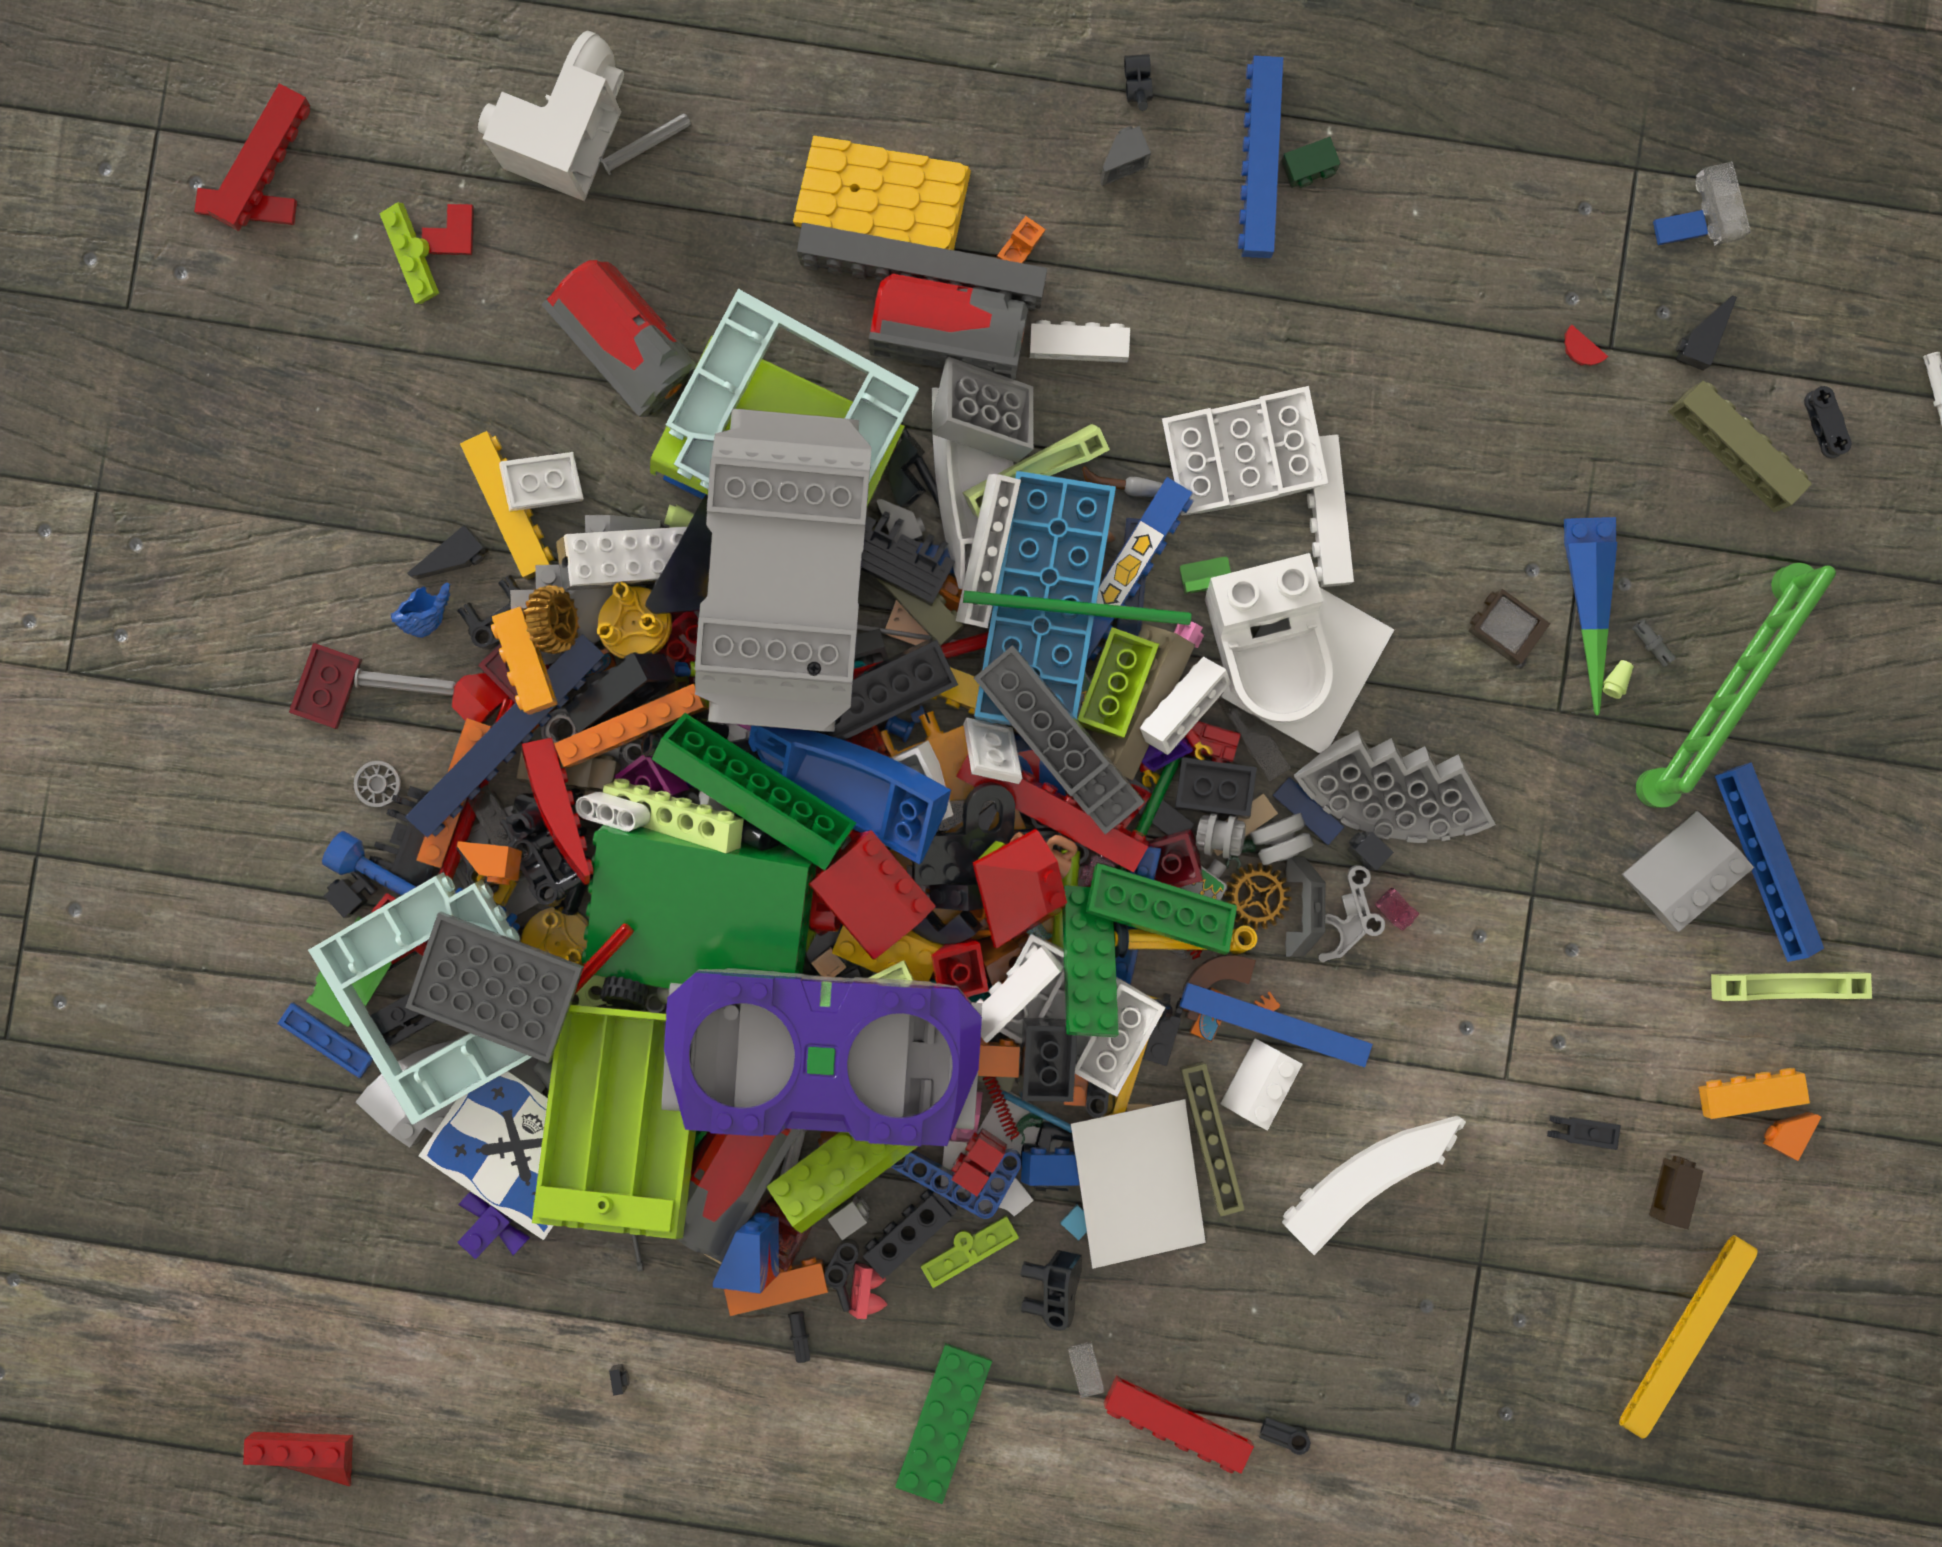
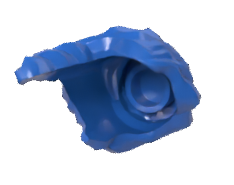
M446 582L441 587L437 597L427 593L424 586L416 589L406 601L401 603L395 612L391 613L392 622L400 630H403L404 633L415 637L423 638L430 635L442 622L445 606L448 605L447 601H449L450 584Z

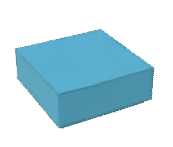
M1076 1204L1060 1224L1077 1240H1080L1087 1232L1084 1210Z

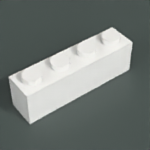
M1039 320L1036 321V324L1031 323L1030 358L1127 363L1129 358L1130 328H1124L1125 325L1110 324V327H1100L1099 323L1094 322L1086 323L1085 326H1077L1075 322L1064 321L1061 322V325L1051 324L1050 321Z
M1202 657L1197 664L1192 666L1186 677L1176 684L1169 696L1160 702L1153 714L1144 720L1140 730L1145 742L1168 755L1231 684L1227 670Z

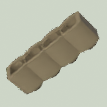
M521 751L516 779L522 783L530 784ZM601 755L600 759L593 758L571 768L565 767L568 778L565 787L570 789L577 788L582 791L603 792V786L614 782L616 779L615 775L620 772L621 764L615 761V758L612 756ZM558 760L560 768H564L561 760Z

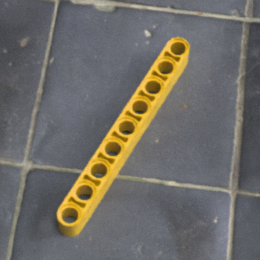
M1736 1235L1731 1236L1727 1240L1622 1413L1619 1421L1622 1427L1641 1439L1649 1435L1754 1262L1758 1253L1757 1248Z

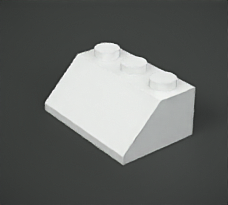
M1254 1038L1220 1104L1268 1131L1302 1063Z

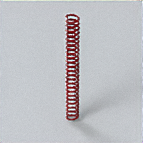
M986 1076L982 1079L983 1081L991 1080L984 1085L994 1083L987 1087L986 1090L996 1088L988 1092V1094L999 1092L991 1096L990 1099L1000 1097L993 1101L992 1104L1001 1102L994 1106V1108L1004 1106L997 1110L996 1113L1006 1111L998 1115V1118L1007 1116L1000 1120V1122L1010 1120L1001 1127L1011 1125L1003 1131L1006 1132L1014 1129L1005 1135L1016 1134L1010 1138L1012 1140L1020 1134L1017 1131L1018 1127H1014L1016 1123L1013 1122L1012 1113H1008L1010 1109L1007 1108L1006 1099H1003L1005 1095L1001 1094V1086L997 1085L999 1082L996 1080L997 1077Z

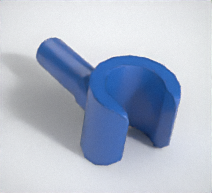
M686 662L675 663V676L690 677L691 672Z

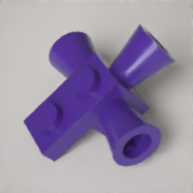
M471 1191L458 1204L479 1217L475 1224L457 1242L475 1260L498 1236L513 1256L531 1238L510 1225L513 1219L492 1205L490 1206Z

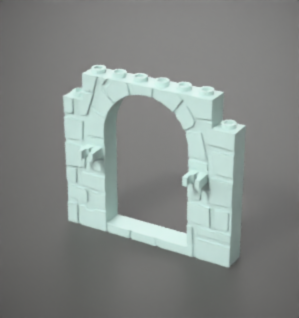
M738 289L666 423V426L671 429L669 434L680 440H683L684 437L687 438L674 463L679 468L677 473L690 480L694 476L702 480L699 485L706 489L709 488L710 462L715 433L725 431L731 418L732 409H736L779 327H782L868 375L845 419L859 420V433L872 447L870 482L919 388Z
M443 872L308 950L412 1125L530 1059L531 1056L468 1033L416 1064L402 1070L373 1019L369 1016L352 983L429 940L439 912H444L519 941L520 938L517 931L509 926L504 909L500 905H496L493 900L494 894L491 887L484 883L483 880L472 884L456 894L452 879Z

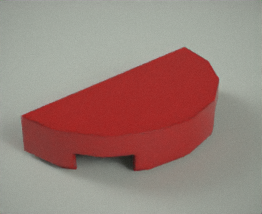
M1572 324L1569 326L1564 335L1566 354L1572 361L1582 366L1600 364L1609 357Z

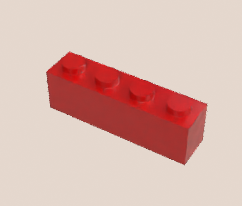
M253 1432L244 1439L243 1465L280 1466L350 1487L353 1435Z

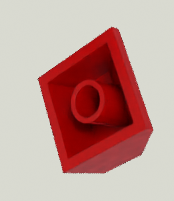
M973 938L959 943L944 944L931 955L936 983L958 986L966 997L989 991L981 946Z

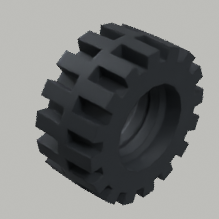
M616 976L607 977L602 987L600 999L615 1007L643 1010L649 988L638 981H632V979L617 978Z

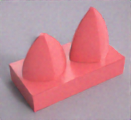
M855 1263L850 1299L853 1309L849 1310V1313L857 1319H867V1315L879 1312L887 1306L884 1299L870 1293L871 1289L880 1286L886 1278L882 1279L874 1268H870L866 1264Z

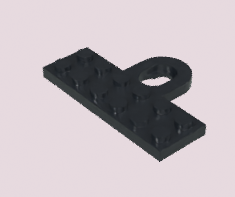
M993 782L980 784L968 794L965 800L963 832L936 833L923 862L918 864L913 861L912 879L917 885L977 882L973 862L978 860L995 841L1006 845L1010 843L1016 833L1021 832L1025 835L1034 829H1014L1015 801L1012 794L1005 787ZM991 800L994 801L995 809L999 813V822L991 830H981L978 823L979 813L982 811L983 804ZM1036 828L1046 843L1055 835L1061 836V833L1052 828ZM1053 845V850L1060 852V846Z

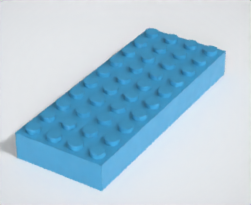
M1017 471L1016 479H1020L1021 482L996 593L1097 603L1116 487ZM993 606L982 670L1013 645L1077 720L1094 616ZM979 686L975 719L1012 726Z

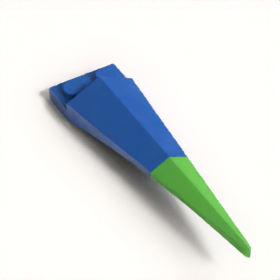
M1616 517L1564 519V545L1581 625L1594 713L1599 715L1617 551Z

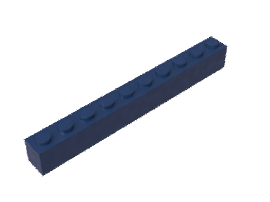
M583 634L575 641V645L571 646L570 650H566L547 670L558 705L555 706L558 709L570 699L567 696L570 690L574 688L577 691L587 681L584 676L590 670L595 673L604 663L601 659L604 654ZM515 703L405 818L427 838L431 834L436 837L446 827L443 822L449 816L454 819L464 808L460 804L467 797L472 800L482 790L479 787L482 781L486 779L489 782L499 772L496 767L502 761L507 764L516 755L517 752L513 749L520 742L522 744L527 743L534 736L531 731L538 724L541 727L546 724L552 717L549 712L555 706L529 715L524 710H520L517 703Z

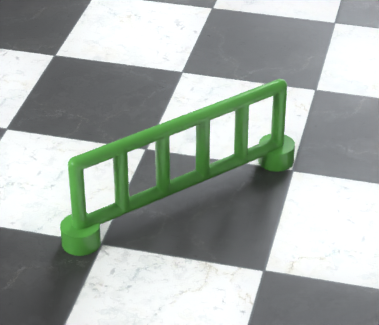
M1794 563L1779 569L1775 573L1771 587L1778 602L1667 768L1649 769L1638 778L1636 793L1643 804L1652 808L1669 807L1679 800L1682 793H1689L1694 789L1834 579L1836 571L1832 566H1824L1814 570L1807 564ZM1797 604L1795 609L1791 610L1793 605ZM1781 629L1767 651L1763 652L1775 632ZM1753 670L1739 693L1735 694L1749 671ZM1725 712V714L1723 715V717L1721 718V720L1719 721L1711 735L1707 736V734L1709 733V731L1711 730V728L1713 727L1721 713ZM1695 753H1698L1693 762L1690 764V766L1684 773V775L1682 776V778H1680L1679 776L1681 775V773L1683 772V770L1685 769Z

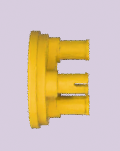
M621 582V585L619 583L614 585L613 595L602 606L598 617L597 634L603 645L612 654L621 659H624V657L633 652L638 654L652 652L656 654L664 647L670 637L672 615L671 613L653 614L645 606L652 590L638 586L631 587L624 582Z
M554 907L538 912L528 921L521 936L522 943L581 966L585 965L582 964V954L587 946V941L584 940V932L586 926L589 925V921L582 914L577 912L576 915H566L561 913L564 907H560V910H555Z

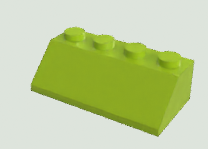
M1111 628L1077 718L1082 727L1100 734L1120 738L1125 737L1159 644L1119 629Z

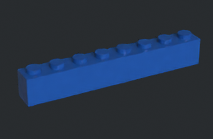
M1254 56L1251 64H1247L1246 79L1250 80V88H1246L1245 104H1249V113L1245 112L1244 128H1248V135L1243 138V152H1247L1246 161L1242 162L1241 176H1245V185H1241L1240 200H1244V210L1240 209L1239 224L1243 225V234H1239L1238 249H1242V257L1271 258L1274 253L1283 57Z
M1752 762L1716 775L1715 778L1747 860L1754 867L1752 873L1787 962L1809 958L1824 949V946Z

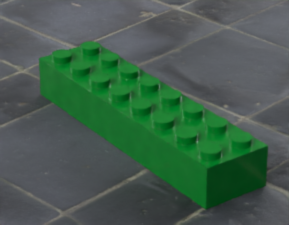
M686 713L661 738L652 757V760L823 870H826L856 825V822Z

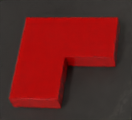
M447 204V228H422V239H425L430 247L428 254L472 255L474 206L472 204Z

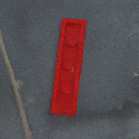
M197 188L194 212L199 215L211 216L207 209L218 190ZM263 195L259 204L253 205L249 212L251 214L250 220L294 225L297 201L292 198Z

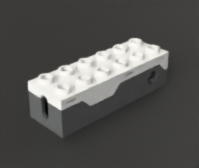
M687 527L566 534L556 541L562 587L565 591L613 588L616 583L621 585V582L626 583L628 586L655 585Z

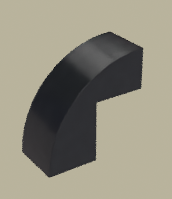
M904 437L895 449L890 463V486L900 507H910L926 492L924 487L908 469L925 453L914 437Z
M932 910L912 930L929 941L940 944H954L971 938L983 926L970 911H961L945 925Z

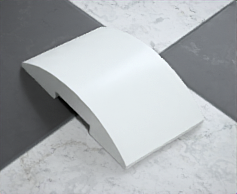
M1309 386L1261 396L1260 399L1215 409H1203L1162 419L1174 481L1193 492L1191 499L1194 502L1187 513L1182 511V516L1262 502L1328 484Z
M1031 934L1016 963L1021 966L1027 961L1024 956L1034 946L1039 949L1044 945L1064 965V949ZM1064 968L999 1032L1022 1044L1023 1018L1066 1019ZM1116 977L1119 1035L1115 1038L1077 1035L1075 1074L1117 1097L1165 1007Z

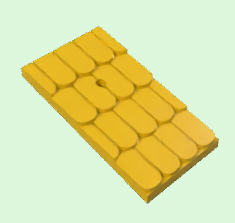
M813 136L793 223L797 227H802L803 222L954 250L971 170L969 166H964L961 163L930 159L928 156L888 151L881 147L854 144L846 140Z

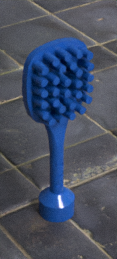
M341 831L333 838L323 855L322 865L339 875L359 871L400 896L416 888V886L365 858L363 842L346 831ZM458 888L455 892L457 894L464 889ZM511 913L506 918V921L510 927L518 931L520 926L514 923L517 916Z

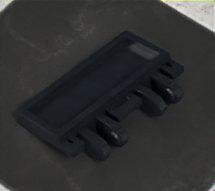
M885 511L874 531L872 529L876 524V520L867 516L861 570L932 606L955 564L954 560L945 557L942 565H938L949 543L945 541L940 543L934 558H931L926 553L932 546L935 536L929 534L917 554L916 552L921 543L904 534H901L897 543L894 542L903 526L904 520L899 518L895 522L890 534L887 535L882 530L890 519L889 512Z
M410 786L407 796L417 799V802L397 795H393L392 800L395 803L414 808L428 791ZM388 809L387 815L408 822V826L398 822L395 825L389 842L399 845V848L379 841L375 842L374 846L377 849L396 854L394 862L384 860L378 856H370L369 860L391 869V873L417 887L430 879L435 867L417 861L425 835L405 818V814L394 809Z

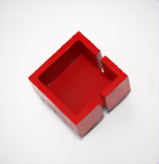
M983 1128L979 1134L974 1132L967 1142L965 1148L967 1152L965 1154L961 1152L953 1164L954 1166L951 1169L954 1172L952 1181L978 1196L990 1178L988 1176L989 1172H994L1005 1155L1007 1144Z

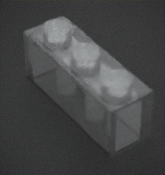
M1733 161L1701 170L1696 175L1695 184L1697 191L1701 192L1703 200L1701 206L1704 215H1707L1709 223L1708 235L1710 239H1713L1714 246L1745 238L1751 233Z

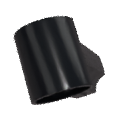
M1268 1416L1265 1417L1259 1438L1287 1448L1297 1455L1308 1452L1311 1442L1305 1429L1288 1425ZM1295 1436H1303L1305 1438L1304 1443L1300 1446L1292 1444V1439Z

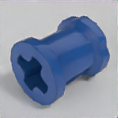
M895 715L889 718L884 730L887 729L888 732L901 737L903 742H907L915 723L912 721L909 723Z

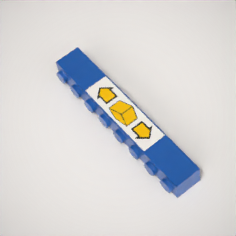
M1168 477L1165 479L1100 583L1097 597L1098 604L1127 606L1125 602L1129 596L1134 598L1141 587L1138 584L1142 575L1147 577L1154 566L1151 561L1155 554L1160 556L1167 545V542L1164 541L1169 532L1174 534L1181 522L1177 519L1182 511L1187 513L1194 502L1191 499L1193 492ZM1094 616L1087 663L1090 659L1094 661L1102 649L1098 645L1103 638L1108 639L1115 618Z

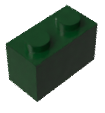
M1331 137L1284 153L1281 160L1291 188L1299 186V188L1306 187L1312 184L1314 179L1320 177L1323 180L1328 179L1336 174L1341 164Z

